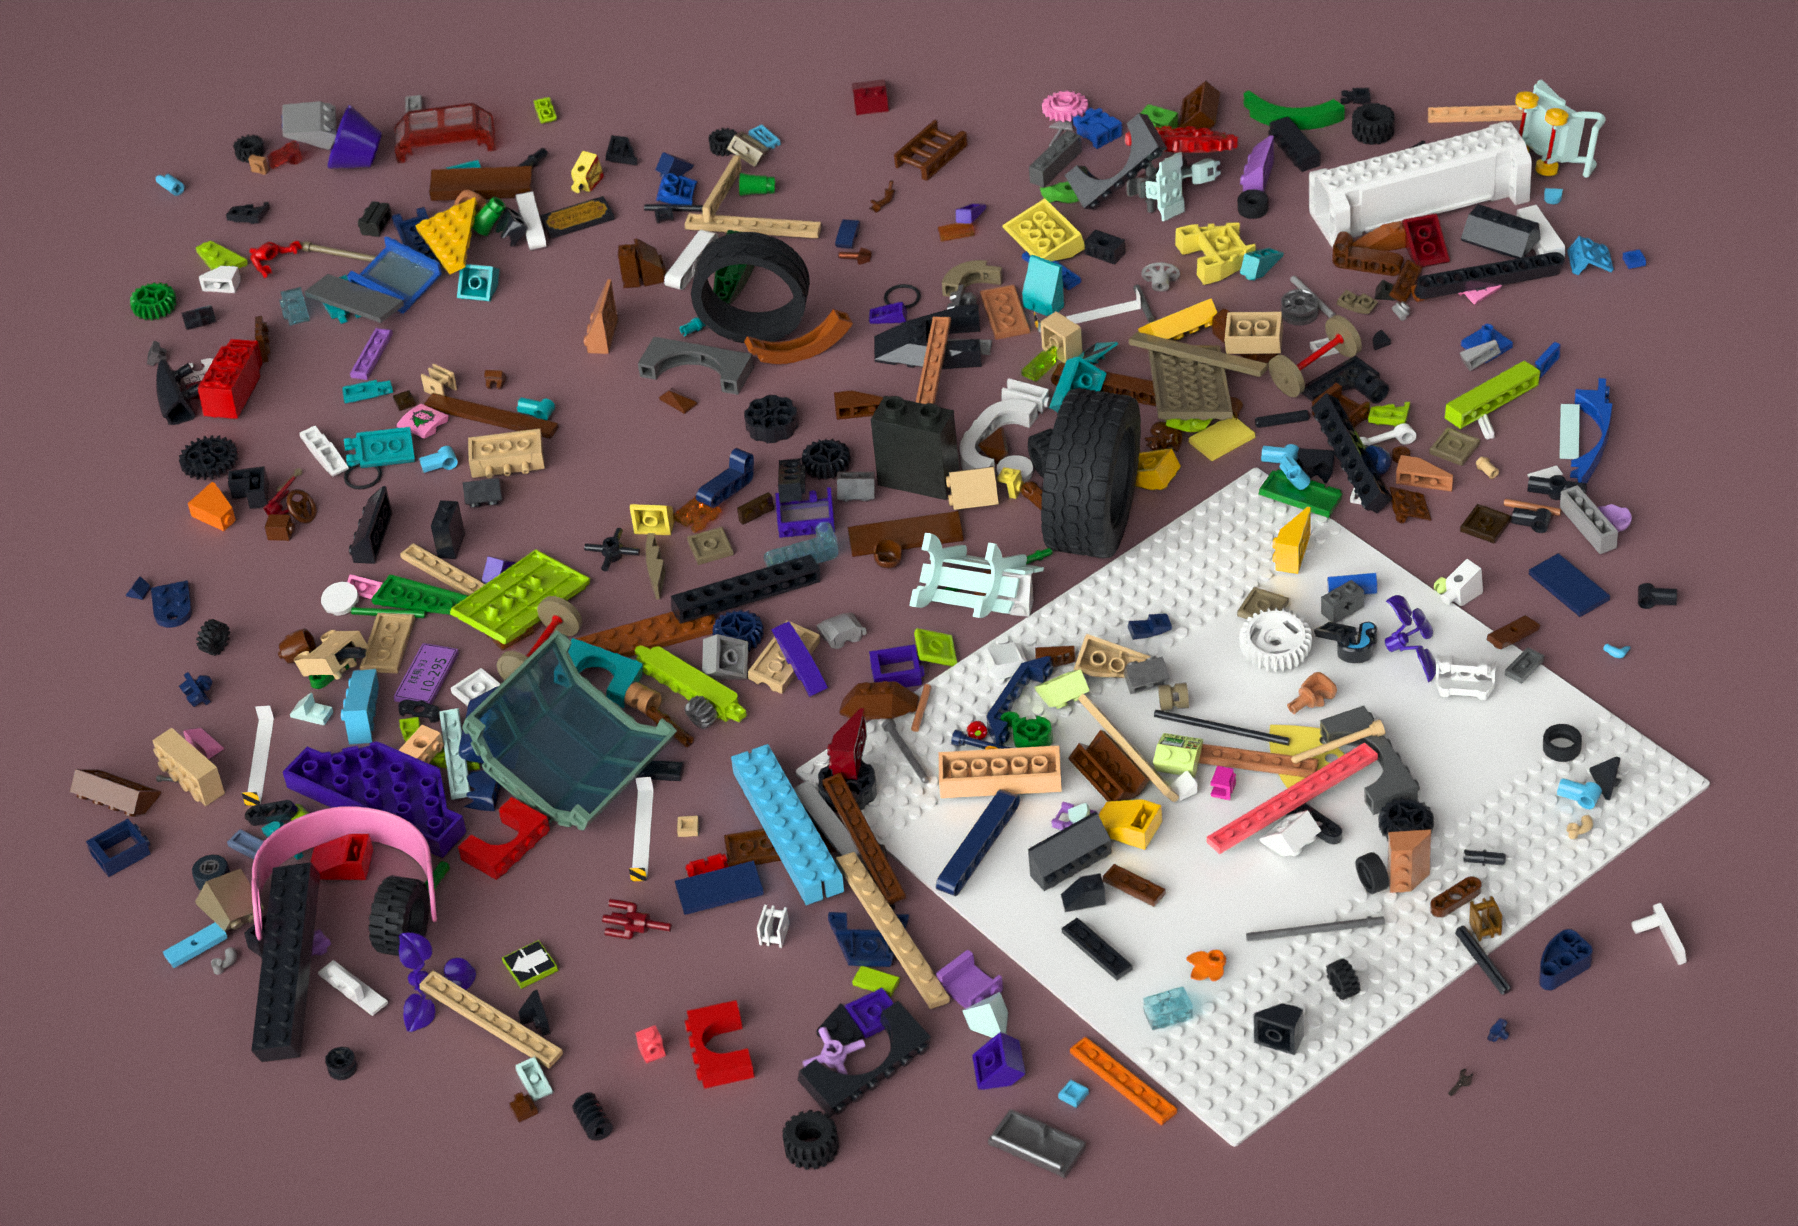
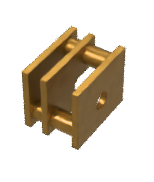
M1490 896L1488 901L1482 898L1481 903L1474 904L1473 901L1470 902L1469 923L1478 941H1481L1482 937L1488 935L1494 938L1495 933L1501 936L1502 913L1493 896ZM1478 911H1482V918L1479 915ZM1482 921L1486 927L1484 929H1482Z

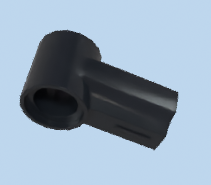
M1514 507L1511 523L1529 526L1537 533H1545L1550 524L1552 513L1545 508L1532 511Z
M1643 583L1638 586V605L1643 609H1650L1655 605H1676L1677 589L1655 588L1651 583Z

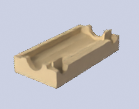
M790 622L811 655L820 643V635ZM775 636L748 671L749 680L754 681L758 685L761 682L766 683L770 686L771 691L781 694L796 676L791 664L787 663Z

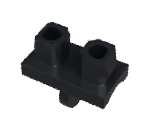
M212 305L181 313L186 330L216 322Z

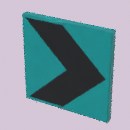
M1118 342L1095 343L1078 356L1087 362L1098 364L1097 359H1105L1104 354L1117 346Z

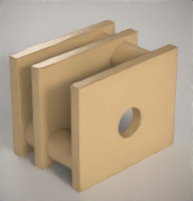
M433 364V369L428 368L430 377L421 374L424 392L445 396L444 385L457 390L454 373Z

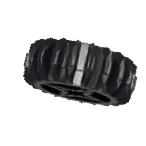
M826 438L822 441L818 439V442L812 441L811 445H807L806 449L803 450L801 461L802 464H805L807 475H811L812 478L817 477L819 480L822 478L827 480L828 478L834 479L837 476V472H846L849 469L851 455L845 443H841L840 440L835 441L834 438L831 440Z
M1401 797L1398 801L1393 798L1392 803L1386 802L1385 807H1382L1378 816V827L1382 836H1386L1387 841L1388 832L1431 830L1432 833L1434 815L1430 807H1426L1425 802L1419 803L1418 798L1411 800L1410 797L1408 799Z

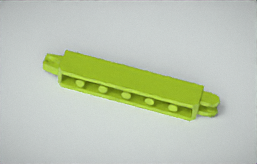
M643 645L636 647L635 654L638 655L636 660L643 663V672L647 676L650 675L660 684H664L671 688L673 692L684 696L688 701L696 695L703 696L716 709L717 718L725 722L730 719L740 722L747 716L746 710L739 705L736 692L659 646L652 649Z

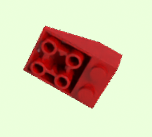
M347 834L315 846L310 862L320 873V879L366 880L373 854L370 835Z

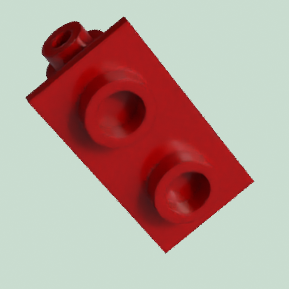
M718 853L717 855L707 857V861H704V859L689 861V864H686L685 867L688 877L727 868L728 864L725 853Z

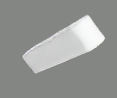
M533 192L516 195L520 214L528 226L525 234L529 249L534 250L546 247L545 236Z
M699 230L667 272L665 285L683 290L695 275L697 262L700 260L699 257L702 251L711 242H715L718 239V234Z

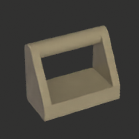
M741 131L734 135L727 150L756 167L768 153L769 148Z

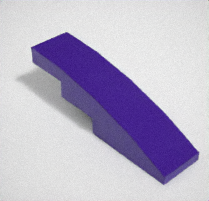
M788 621L771 629L787 663L791 664L798 680L802 681L808 696H813L827 689L828 687L819 669L791 623Z

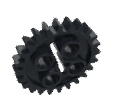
M213 435L210 438L204 436L203 440L197 438V442L190 441L191 446L185 445L186 450H181L182 454L179 455L182 472H185L186 476L190 475L191 479L196 476L197 480L201 477L204 480L210 477L212 480L215 475L220 477V473L227 474L226 470H232L231 465H236L235 461L238 460L235 443H232L231 439L227 441V437L221 439L220 435L216 438Z

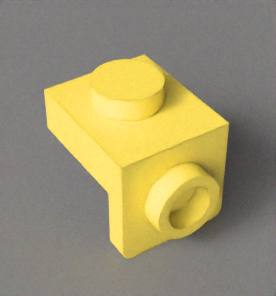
M1004 467L997 477V482L1007 484L1009 498L1016 499L1024 484L1021 470Z

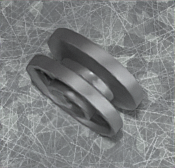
M1294 289L1285 293L1281 298L1282 318L1287 323L1296 326L1307 325L1315 321L1318 316V298L1316 294L1305 289Z

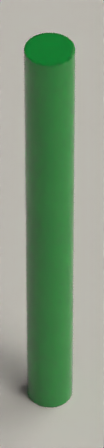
M352 607L351 609L352 615L377 616V613L412 614L415 618H426V611L360 607Z

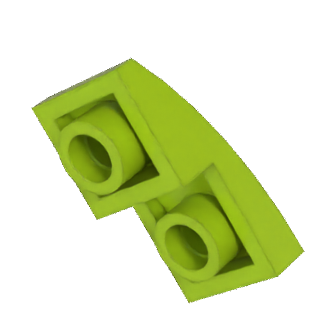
M550 97L534 100V106L541 124L557 120Z

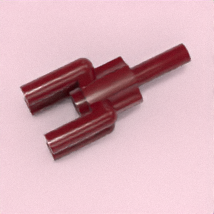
M610 899L609 907L626 909L628 911L626 914L612 912L611 915L604 914L602 917V922L621 925L625 929L620 930L606 927L605 936L632 939L634 932L647 933L649 928L669 932L672 929V923L650 920V914L637 912V904L634 902Z

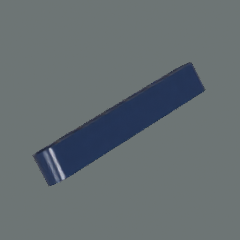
M1002 789L997 791L936 881L937 890L955 897L961 892L1017 810L1020 803L1019 795Z

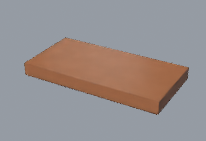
M1014 285L980 291L995 340L1030 333V328Z

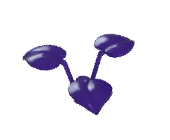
M1394 595L1388 598L1386 602L1394 609L1403 625L1396 632L1392 633L1391 636L1385 638V645L1390 652L1399 649L1401 652L1416 649L1427 680L1431 682L1436 675V661L1432 653L1421 645H1406L1409 642L1408 636L1419 630L1424 639H1430L1433 636V628L1421 609L1416 608L1412 611L1409 603L1403 596ZM1412 615L1417 628L1408 633H1401L1406 626L1412 624V618L1410 617Z
M401 933L399 934L400 961L405 967L414 969L408 975V982L421 994V996L419 994H411L404 1004L403 1016L405 1027L408 1032H413L428 1026L435 1017L434 1003L429 999H425L426 994L420 989L419 985L429 975L428 972L421 971V969L425 966L424 961L432 956V947L430 942L419 934ZM452 958L444 966L445 976L443 977L467 990L475 980L476 970L465 959Z

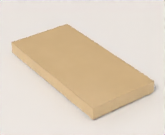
M377 613L367 643L366 656L362 658L360 670L376 669L379 673H398L413 628L415 616L412 614Z

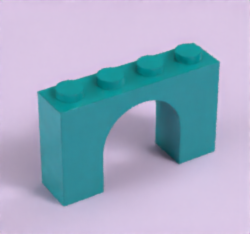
M572 638V644L568 653L578 673L590 667H601L611 672L614 677L606 689V697L624 708L626 705L624 700L626 691L630 685L639 682L641 679L643 663ZM557 662L553 669L552 682L567 687L569 683Z

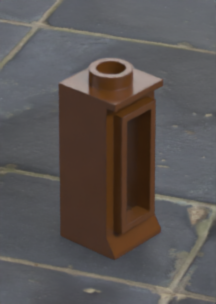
M636 244L618 245V259L623 288L640 287L639 278H641Z

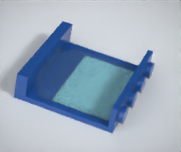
M385 236L386 248L360 274L351 271L347 276L350 282L403 300L404 306L398 311L404 314L442 275L440 263L421 252L413 250L409 246L399 243L396 239Z

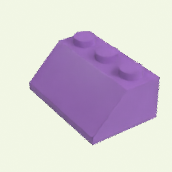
M1270 135L1253 148L1252 154L1248 155V164H1245L1244 175H1241L1240 184L1243 185V192L1250 189L1265 191L1274 164V136Z

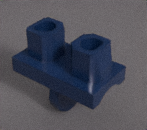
M189 672L185 673L186 681L179 685V687L187 696L188 702L193 707L201 702L205 705L209 704L211 701L204 691L210 690L212 685L210 676L200 675L195 680Z

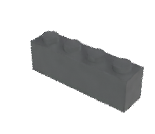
M1068 130L1061 135L1029 166L1030 183L1040 187H1045L1082 152L1081 135Z

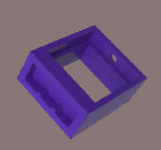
M915 644L869 651L874 682L896 681L905 688L922 685L921 677H925L923 665L919 666L922 660H919ZM913 661L914 669L881 674V665Z

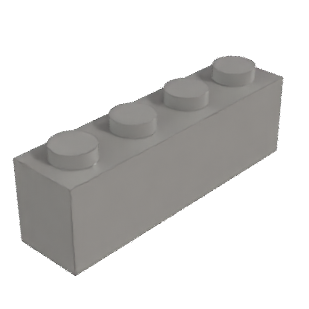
M1576 485L1561 491L1560 509L1598 553L1602 554L1617 548L1618 531L1580 487Z

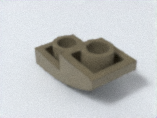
M1346 289L1338 298L1336 304L1353 312L1370 314L1378 304V301L1364 293L1359 297Z

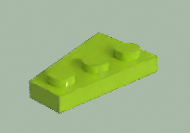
M213 241L204 242L196 246L197 253L211 270L220 266H233L240 269L248 265L247 259Z

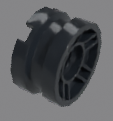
M334 1048L325 1057L328 1073L335 1080L349 1079L357 1071L355 1055L350 1048Z

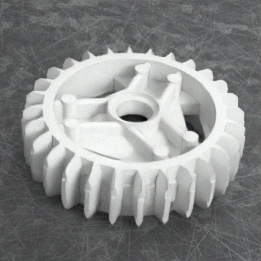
M1277 607L1275 611H1270L1269 608L1267 612L1260 610L1259 615L1254 613L1253 618L1248 617L1247 622H1244L1239 636L1240 649L1247 662L1252 661L1253 666L1259 664V669L1266 667V671H1268L1270 668H1273L1276 672L1278 668L1284 671V668L1288 667L1291 670L1292 665L1298 666L1299 661L1304 662V657H1308L1309 651H1311V629L1309 624L1305 622V619L1303 617L1299 618V613L1293 615L1292 610L1288 613L1285 612V608L1282 611H1278ZM1261 630L1257 640H1251L1254 634ZM1279 640L1281 643L1279 645H1272L1271 641Z

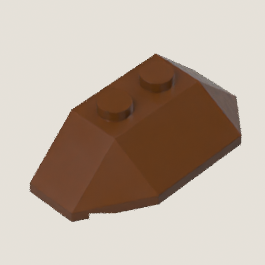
M896 681L857 683L843 698L839 713L850 719L860 708H864L866 720L893 719L903 716L908 712H915L919 696Z

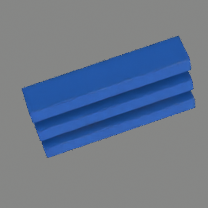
M1553 342L1535 361V365H1537L1535 368L1540 370L1539 378L1560 358L1561 344Z

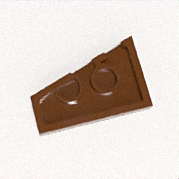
M256 316L255 339L259 343L262 362H269L268 354H271L270 345L267 344L270 343L269 335L266 333L269 332L268 324L263 321L262 316Z

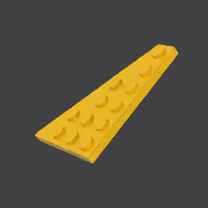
M475 198L459 205H454L450 209L437 213L434 217L423 220L415 225L418 233L449 274L457 272L466 266L467 249H469L470 237L472 235L471 227L474 225V216L476 215L475 206L477 201Z

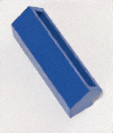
M1376 573L1327 577L1328 593L1350 580H1353L1364 590V594L1377 593Z

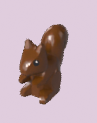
M1159 421L1154 423L1150 428L1153 436L1145 437V440L1148 442L1146 446L1150 447L1153 451L1160 448L1163 450L1173 447L1174 451L1178 452L1182 445L1181 431L1166 426V422Z

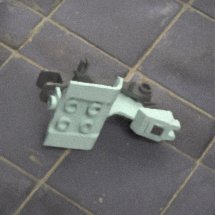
M1182 152L1165 158L1164 161L1159 162L1158 168H1154L1151 161L1150 165L1144 168V174L1127 181V195L1134 196L1139 194L1140 198H1146L1145 202L1147 203L1148 213L1154 212L1155 199H1158V209L1162 214V221H1166L1185 211L1184 198L1182 197V182L1191 176L1193 184H1202L1215 180V177L1221 174L1220 171L1216 170L1217 166L1220 165V161L1205 158L1197 163L1187 164L1185 156H1182Z

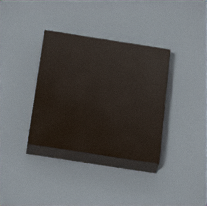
M1477 504L1460 526V532L1495 544L1511 522L1512 516Z

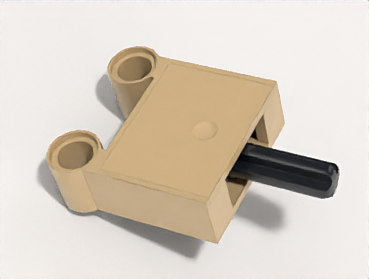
M330 630L320 637L322 641L320 646L311 653L305 651L298 654L294 661L304 677L309 675H333L335 679H340L342 677L341 673L346 671L345 665L348 664L351 668L355 667L356 662L354 658H364L366 656L365 652L368 645L360 631Z

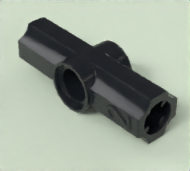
M1554 475L1550 478L1530 476L1527 492L1547 494L1553 500H1560L1561 491L1576 485L1586 494L1587 483L1566 481L1565 477L1561 475Z

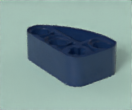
M1572 929L1562 930L1555 935L1547 944L1542 954L1539 985L1544 990H1554L1588 970L1592 964L1593 949L1591 945Z

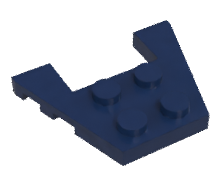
M828 912V922L849 966L891 967L895 954L879 930L847 929V913ZM896 914L897 918L899 919L903 927L906 929L909 921V915Z

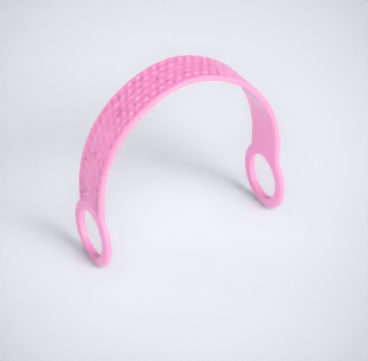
M333 807L312 812L288 822L273 832L263 842L253 861L252 902L257 939L262 940L263 937L261 894L267 879L272 874L273 867H279L291 857L307 849L347 834H369L371 842L395 847L413 857L426 873L429 885L432 921L436 922L437 914L431 852L426 838L413 824L402 817L366 807Z

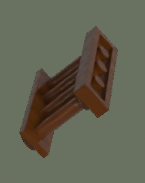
M933 120L894 154L895 168L898 169L904 163L921 169L922 179L928 181L968 146L967 132L961 130L955 136L938 130V121ZM936 136L948 142L942 145L932 141V139ZM927 145L929 147L937 149L938 151L932 154L921 148ZM917 154L927 158V160L920 162L911 157Z

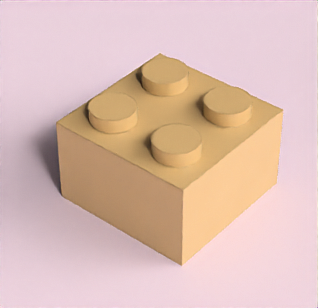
M1054 312L1040 322L1043 350L1063 363L1082 353L1081 327L1078 324H1075L1058 312Z

